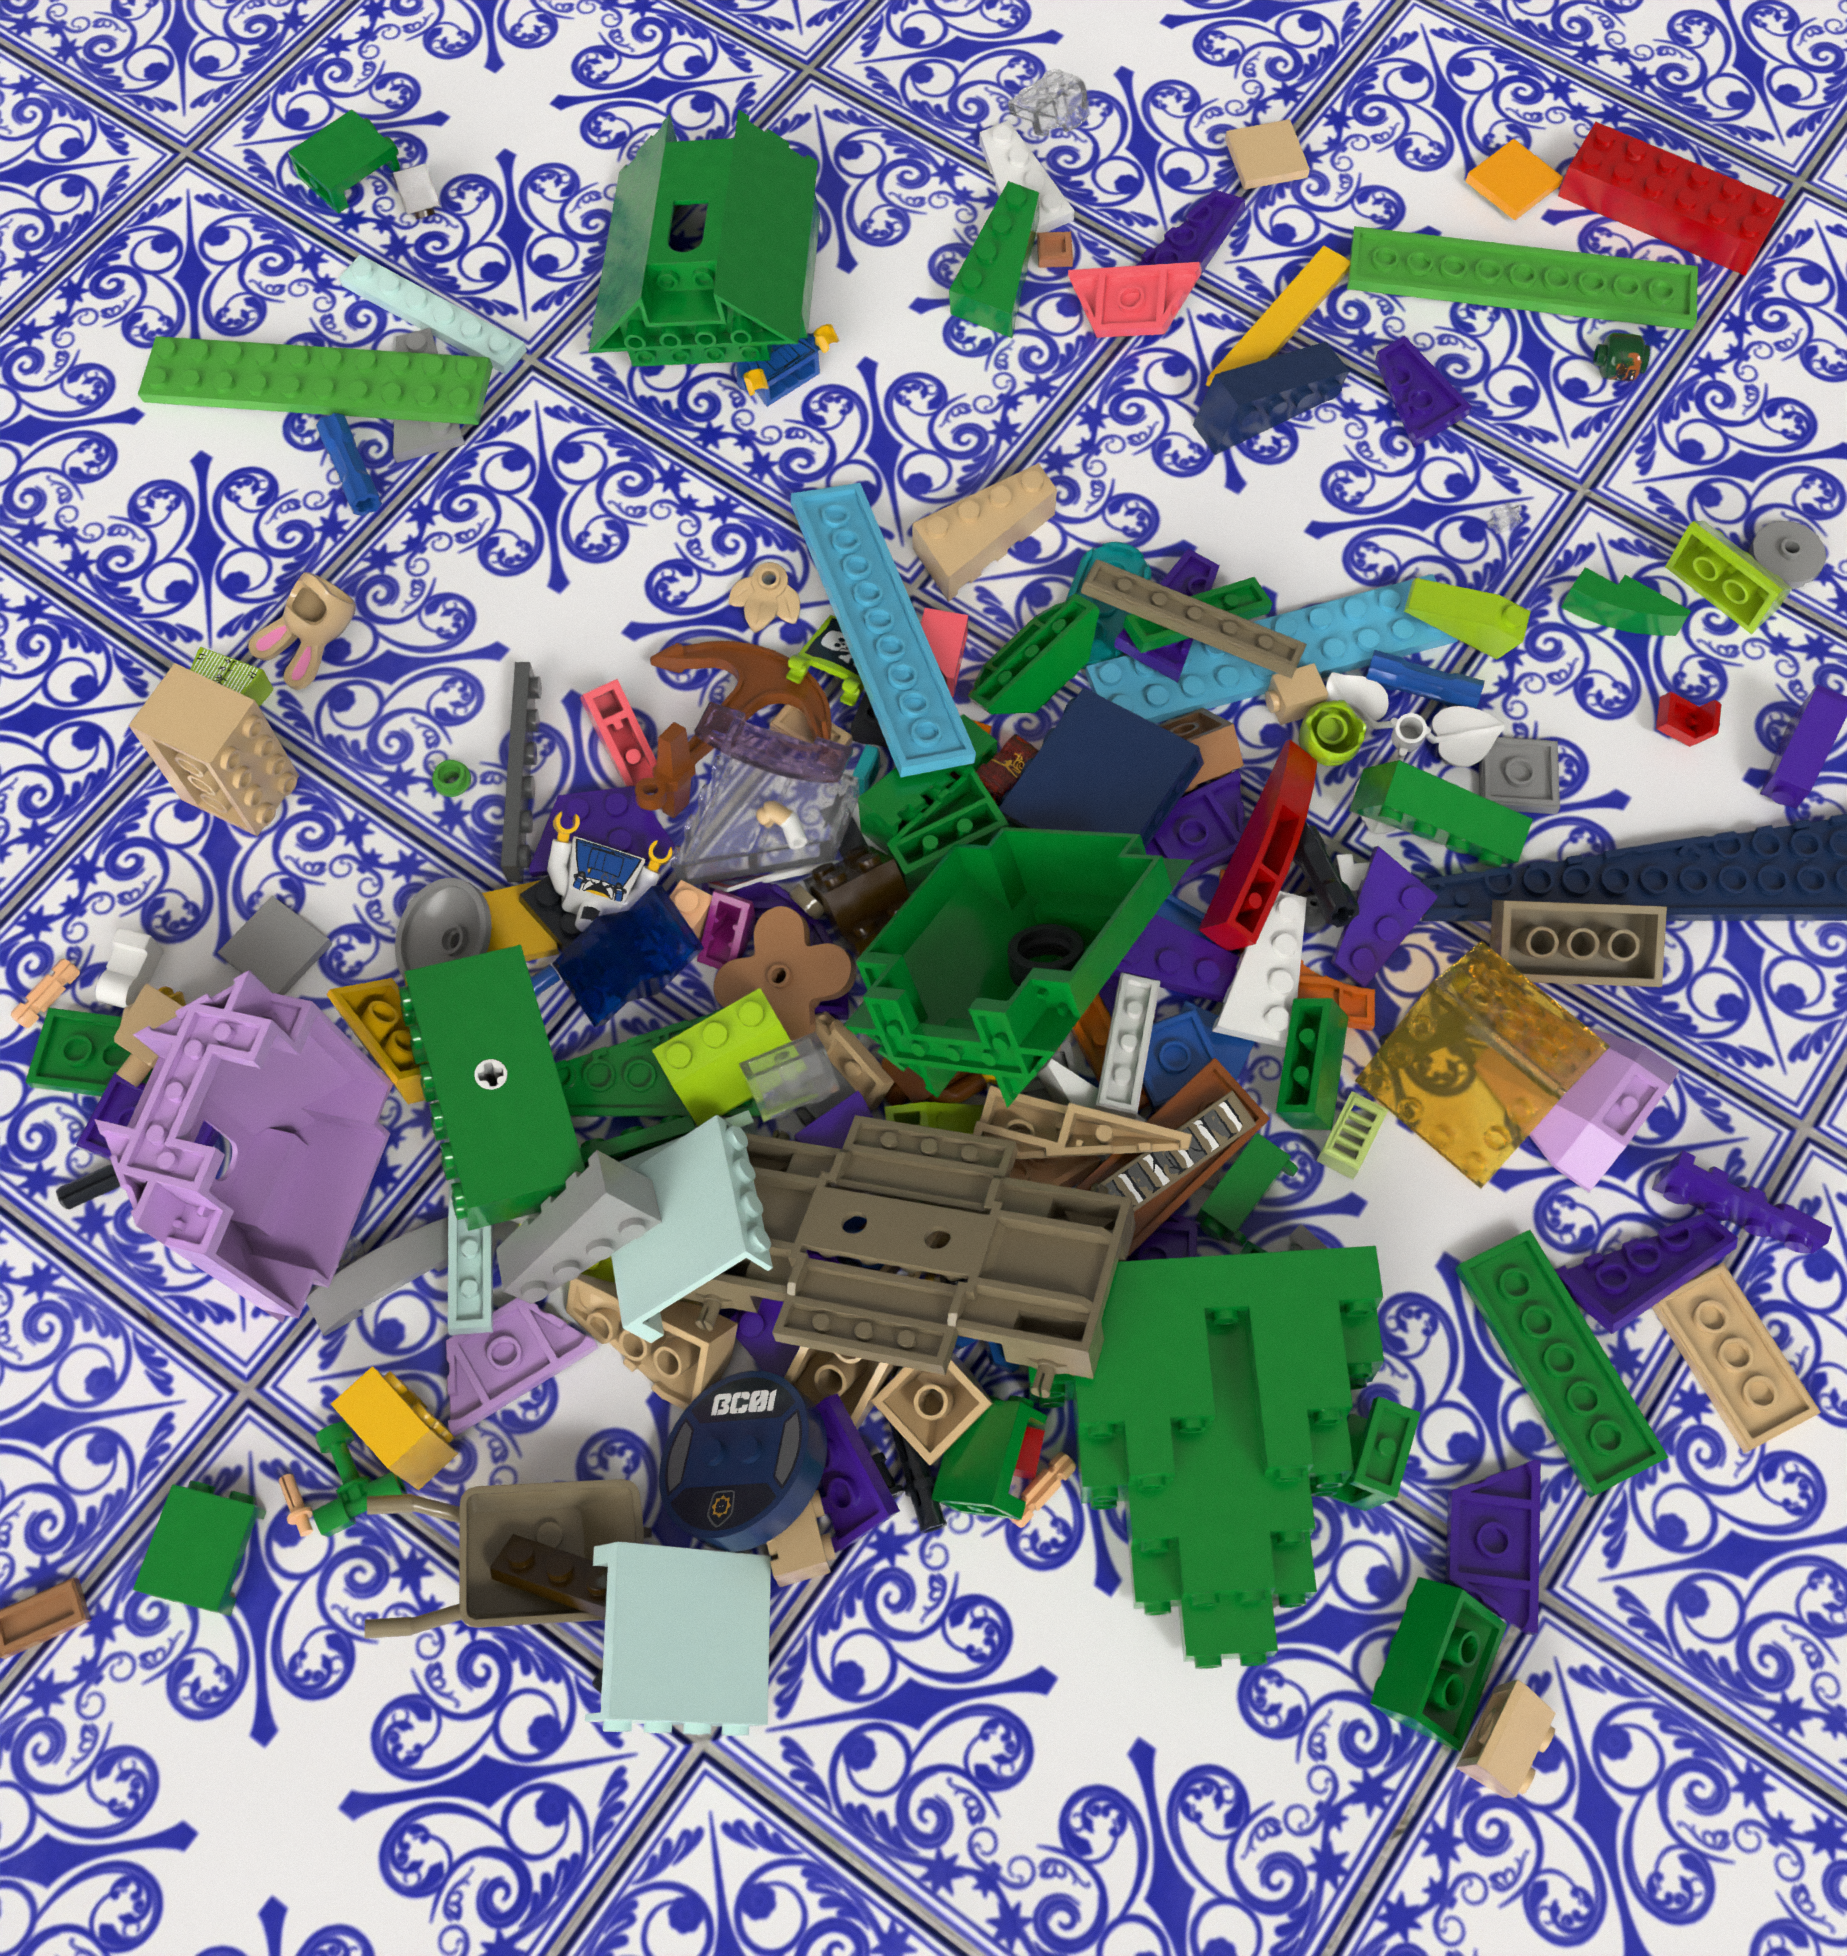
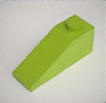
M1415 578L1412 581L1404 612L1496 660L1523 643L1531 612L1498 594Z

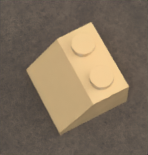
M1519 1680L1495 1686L1455 1768L1504 1798L1517 1797L1518 1792L1524 1794L1530 1787L1536 1770L1531 1765L1538 1750L1543 1753L1548 1748L1555 1734V1728L1551 1726V1723L1556 1713L1526 1684Z

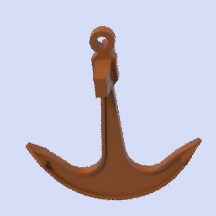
M710 641L685 646L676 643L651 656L650 663L652 666L675 673H681L684 669L718 668L734 675L738 683L735 689L689 742L686 728L676 722H673L658 737L657 765L652 768L653 778L642 779L635 786L637 805L642 809L652 811L662 807L663 813L675 818L689 804L691 778L696 774L695 764L758 710L767 705L780 703L798 708L805 715L812 737L825 758H830L831 713L822 687L808 671L800 684L786 679V675L791 669L788 667V660L790 658L774 650L750 643Z

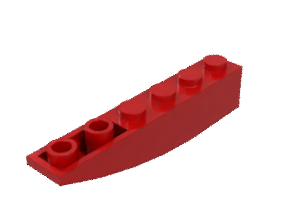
M1291 739L1285 742L1198 929L1227 951L1256 944L1286 878L1307 818L1318 761Z

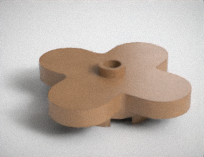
M774 907L763 913L755 925L754 955L734 959L724 964L716 974L713 990L718 1003L722 1007H727L761 988L792 1043L796 1046L807 1036L812 1039L816 1027L815 1008L822 1001L837 999L845 995L855 982L857 969L853 957L838 945L826 943L810 946L809 927L804 917L789 907Z

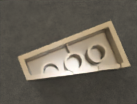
M1037 463L912 523L913 550L948 602L958 594V590L967 582L972 583L981 576L982 570L994 560L998 562L1007 554L1008 549L1017 541L1022 542L1055 515L1057 489L1040 464Z

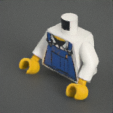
M562 811L555 816L553 826L558 832L557 839L552 841L547 871L556 893L562 896L561 907L565 911L577 915L575 926L578 930L584 933H595L599 928L600 922L614 925L620 914L630 915L648 902L661 876V873L658 872L660 866L667 864L671 859L672 847H670L668 855L664 859H658L653 855V850L656 848L658 840L654 841L650 845L648 852L650 862L648 866H644L645 859L575 836L572 842H570V834L576 831L580 824L578 815L575 814L573 816L571 829H565L561 826Z

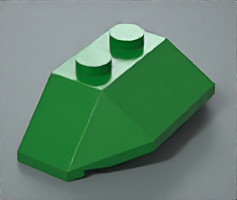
M1074 593L1067 597L1066 602L1056 604L1036 615L982 666L975 680L974 688L968 694L970 700L989 714L1035 713L1089 662L1100 611L1097 605Z

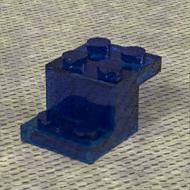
M657 885L651 886L629 910L597 916L552 964L593 1026L598 1027L605 1025L627 1002L657 995L704 949V946L663 886Z

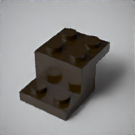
M866 845L858 846L846 853L847 858L834 865L833 863H825L818 866L811 872V877L803 880L809 894L819 900L823 906L838 942L858 957H860L910 897L894 858L872 846L867 847Z

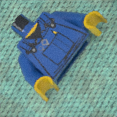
M831 324L820 326L814 333H808L807 338H800L798 344L772 345L770 361L736 362L738 387L741 390L748 391L749 396L757 392L763 403L768 407L820 374L818 351L821 350L823 353H826L829 350V344L840 341Z

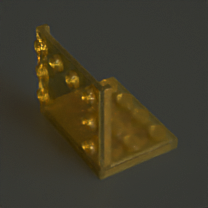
M1481 941L1431 982L1356 1078L1355 1082L1482 1189L1560 1099L1602 1057L1610 1046Z

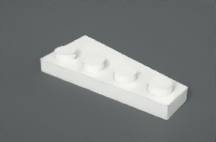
M1009 120L980 132L979 142L990 174H993L998 197H1000L1008 181L1039 192V223L1035 237H1037V233L1049 232L1074 221V209Z
M1279 891L1256 944L1245 947L1244 952L1239 958L1236 966L1237 971L1231 986L1228 987L1225 994L1222 1010L1212 1028L1213 1032L1286 1048L1293 999L1298 997L1307 897Z

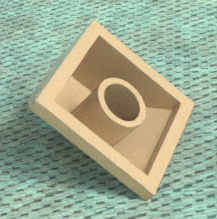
M952 1353L946 1375L904 1367L871 1400L877 1409L930 1466L993 1404L973 1373L954 1353Z

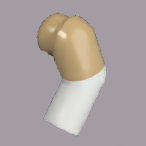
M767 801L764 803V807L757 810L756 818L761 825L771 827L776 823L782 827L791 849H799L807 844V837L797 813L777 801Z

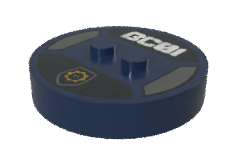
M767 1371L740 1372L711 1385L696 1397L679 1417L663 1450L659 1469V1490L668 1516L680 1529L706 1546L720 1551H744L774 1539L801 1515L820 1483L827 1456V1433L820 1411L809 1397L785 1378Z

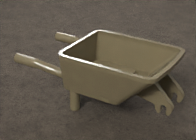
M625 1479L476 1486L464 1492L461 1496L460 1507L413 1494L367 1496V1515L417 1512L460 1523L459 1604L416 1617L365 1619V1639L412 1636L413 1634L462 1620L467 1626L474 1628L605 1620V1618L492 1580L490 1566L513 1534L592 1561L595 1546L614 1542L644 1544V1539L652 1537V1529L643 1526L638 1487L632 1481Z

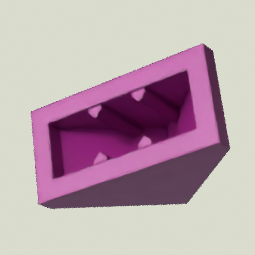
M719 889L713 891L697 962L720 970L727 962L742 958L757 923L752 901Z

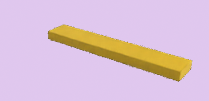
M1323 246L1207 377L1206 385L1210 387L1215 374L1275 357L1349 272L1350 260Z

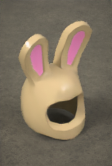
M304 572L295 583L287 599L283 616L254 634L249 640L248 648L254 657L266 661L277 657L299 638L301 644L287 666L283 678L285 683L292 689L300 690L306 688L316 677L324 647L345 631L355 614L356 604L351 597L329 581L315 574Z

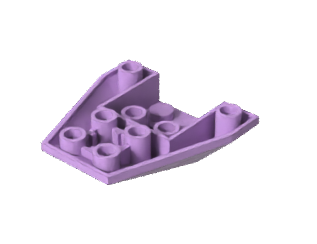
M1522 1004L1475 1063V1067L1551 1165L1588 1193L1626 1148L1669 1089L1679 1072L1678 1068L1644 1045Z

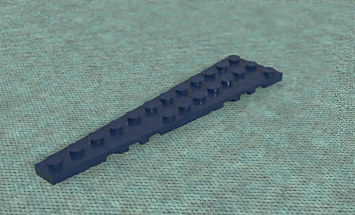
M1847 814L1834 815L1828 820L1809 822V819L1795 821L1792 825L1773 828L1772 825L1757 827L1755 831L1744 833L1731 831L1718 833L1710 837L1698 836L1604 851L1602 855L1583 858L1582 855L1567 857L1563 861L1545 863L1543 860L1531 862L1525 867L1512 869L1499 867L1487 869L1484 872L1473 871L1422 879L1421 882L1438 896L1422 916V921H1491L1492 900L1667 907L1666 921H1847Z

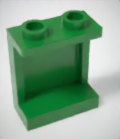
M352 109L288 152L297 177L338 214L349 207L344 194L346 190L384 164L393 172L401 169L397 159L399 151L395 143L388 136L383 137L379 134L368 118H361Z
M988 1395L993 1404L944 1452L931 1499L963 1514L1022 1520L1026 1502L1008 1493L1027 1424L1045 1425L1047 1415L1033 1409L1034 1402L1029 1399L1010 1395L1008 1401H1003Z
M1378 1396L1373 1399L1368 1419L1356 1414L1349 1415L1347 1422L1354 1471L1343 1488H1337V1494L1327 1497L1363 1511H1368L1396 1499L1421 1412Z
M190 1480L188 1488L172 1484L133 1590L231 1617L237 1600L229 1596L255 1521L257 1518L264 1520L267 1511L255 1505L256 1497L244 1493L231 1491L229 1498L214 1495L216 1487Z

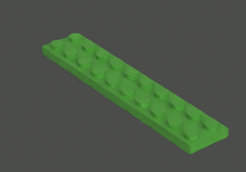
M1354 226L1347 289L1687 330H1693L1697 322L1698 266Z
M156 336L138 395L144 403L323 415L338 413L353 417L479 425L493 365L489 357Z

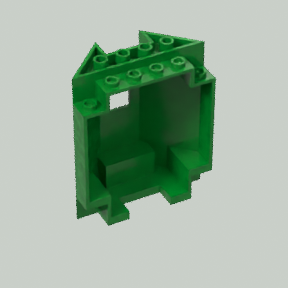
M739 109L735 137L728 139L677 141L671 115L669 114L664 119L662 127L654 136L651 135L640 147L633 161L628 166L625 165L619 172L588 353L628 351L633 367L770 361L772 345L798 344L800 338H807L820 225V214L815 194L818 161L809 155L805 157L799 155L789 148L790 143L768 128L764 132L749 122L750 116ZM708 204L701 244L687 252L672 250L669 247L674 206Z
M1002 827L987 846L954 844L856 960L868 991L863 996L864 1001L843 1026L855 1035L858 1033L866 1034L881 1046L877 1051L879 1054L903 1072L907 1067L912 1069L924 1079L925 1089L937 1098L958 1071L995 1076L1008 1108L1018 1094L1058 1050L1194 860L1169 859L1158 855H1147L1141 835L1129 833ZM1039 924L1062 925L1079 933L1084 941L1085 953L1071 971L1033 968L1019 987L1013 983L1009 976L1007 951L1008 943L1016 933ZM1042 955L1034 957L1030 961L1053 962L1064 957Z

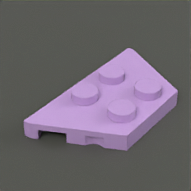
M515 1298L493 1312V1332L454 1335L446 1340L447 1361L449 1362L447 1390L450 1396L448 1428L451 1434L455 1437L592 1353L599 1348L593 1338L588 1335L585 1336L567 1325L565 1321L542 1310L535 1303L530 1304Z

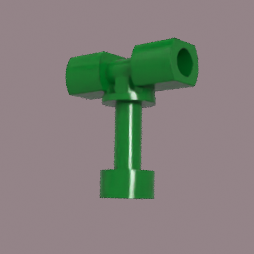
M346 1421L334 1423L316 1433L315 1438L321 1453L332 1454L343 1483L336 1490L337 1499L312 1511L315 1523L322 1536L330 1537L356 1524L355 1517L367 1511V1496L408 1494L402 1478L393 1472L371 1481L369 1476H359L348 1445L354 1441V1436Z

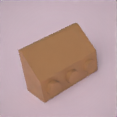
M1205 708L1192 711L1158 725L1200 748L1204 765L1184 793L1194 791L1198 788V784L1210 779L1218 780L1232 773V770L1244 766L1234 724Z

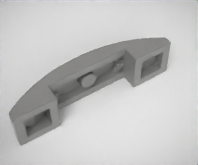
M448 1217L415 1229L386 1243L335 1274L329 1288L319 1286L307 1297L306 1302L322 1334L326 1336L363 1315L361 1309L434 1268L439 1272L448 1267Z

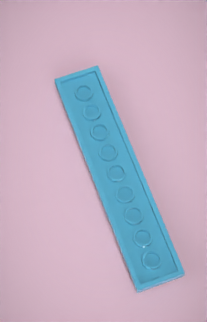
M855 483L791 493L792 509L900 777L973 764L976 752L861 484Z
M1433 574L1419 577L1420 579L1437 582ZM1414 579L1254 621L1256 624L1306 643L1307 645L1297 668L1315 663L1321 679L1329 677L1332 672L1340 674L1369 666L1374 650L1403 657L1458 642V639L1404 612L1410 587ZM1193 639L1178 683L1129 655L1086 666L1085 674L1092 692L1155 724L1180 717L1201 708L1211 709L1263 695L1268 691L1272 675L1278 673Z

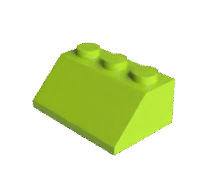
M1693 521L1688 525L1665 568L1751 635L1779 609L1792 590L1778 575L1770 572L1757 562L1752 555L1740 549L1727 539L1722 532L1714 529L1705 521Z
M761 988L652 1050L672 1087L698 1127L715 1115H724L806 1067Z

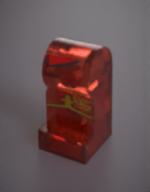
M1018 734L1013 735L999 753L997 752L987 764L983 763L976 771L998 808L1004 793L1009 789H1013L1020 779L1025 763L1029 759L1034 758L1039 749Z

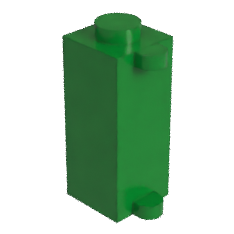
M1256 1133L1201 1206L1195 1220L1201 1223L1200 1228L1202 1231L1217 1241L1223 1239L1229 1244L1232 1241L1238 1246H1243L1247 1237L1239 1230L1281 1173L1284 1172L1293 1177L1298 1171V1167L1290 1161L1291 1156L1259 1133Z

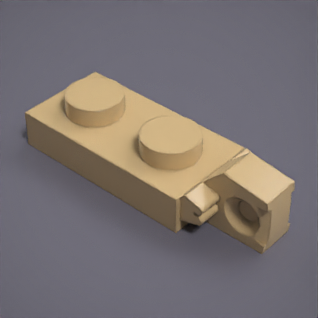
M826 1011L815 1014L816 1027L813 1037L819 1043L818 1048L855 1091L861 1093L869 1110L877 1109L893 1085V1079L858 1038L843 1026L844 1023L835 1019Z

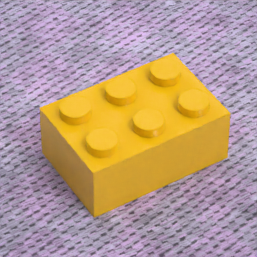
M372 1366L331 1403L334 1409L390 1471L418 1491L458 1455L449 1444L455 1439L454 1435L451 1434L439 1419H436L430 1411L426 1410L428 1408L426 1404L391 1371L382 1375Z

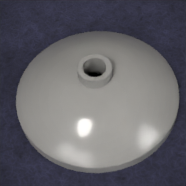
M443 878L428 884L413 897L401 917L395 939L396 962L404 980V971L487 953L491 938V915L487 901L480 890L471 883L461 879Z

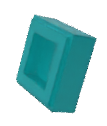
M866 744L852 775L854 794L861 796L873 786L881 768L879 748Z

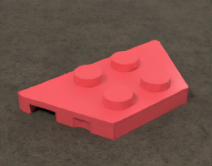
M1200 262L1075 269L1068 270V276L1096 338L1165 334L1199 279L1202 269Z

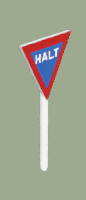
M834 860L773 874L709 882L708 887L730 892L761 881L769 883L810 874L820 865L825 863H833L834 865L840 861Z

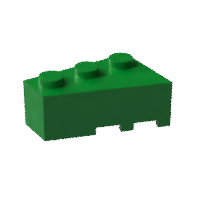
M970 764L962 771V776L948 789L945 787L937 795V800L923 813L920 811L886 844L887 855L894 858L910 894L919 887L954 844L987 846L1000 829L1008 827L1009 823Z

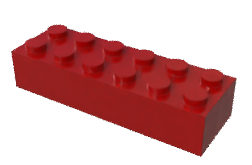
M1598 122L1594 123L1570 163L1558 193V197L1744 276L1749 271L1786 201Z

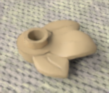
M767 562L761 564L755 569L752 576L743 578L735 583L729 595V605L744 607L745 619L754 633L764 629L776 615L790 624H796L799 618V595L788 585L787 573L777 563ZM767 575H774L776 577V581L771 585L763 583V579Z

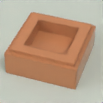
M1071 232L1037 233L1039 268L1072 267Z

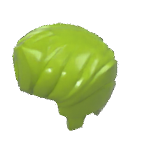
M1345 700L1317 703L1307 712L1303 719L1298 737L1299 745L1322 765H1342L1351 761L1358 753L1364 741L1366 723H1363L1362 719L1358 718Z

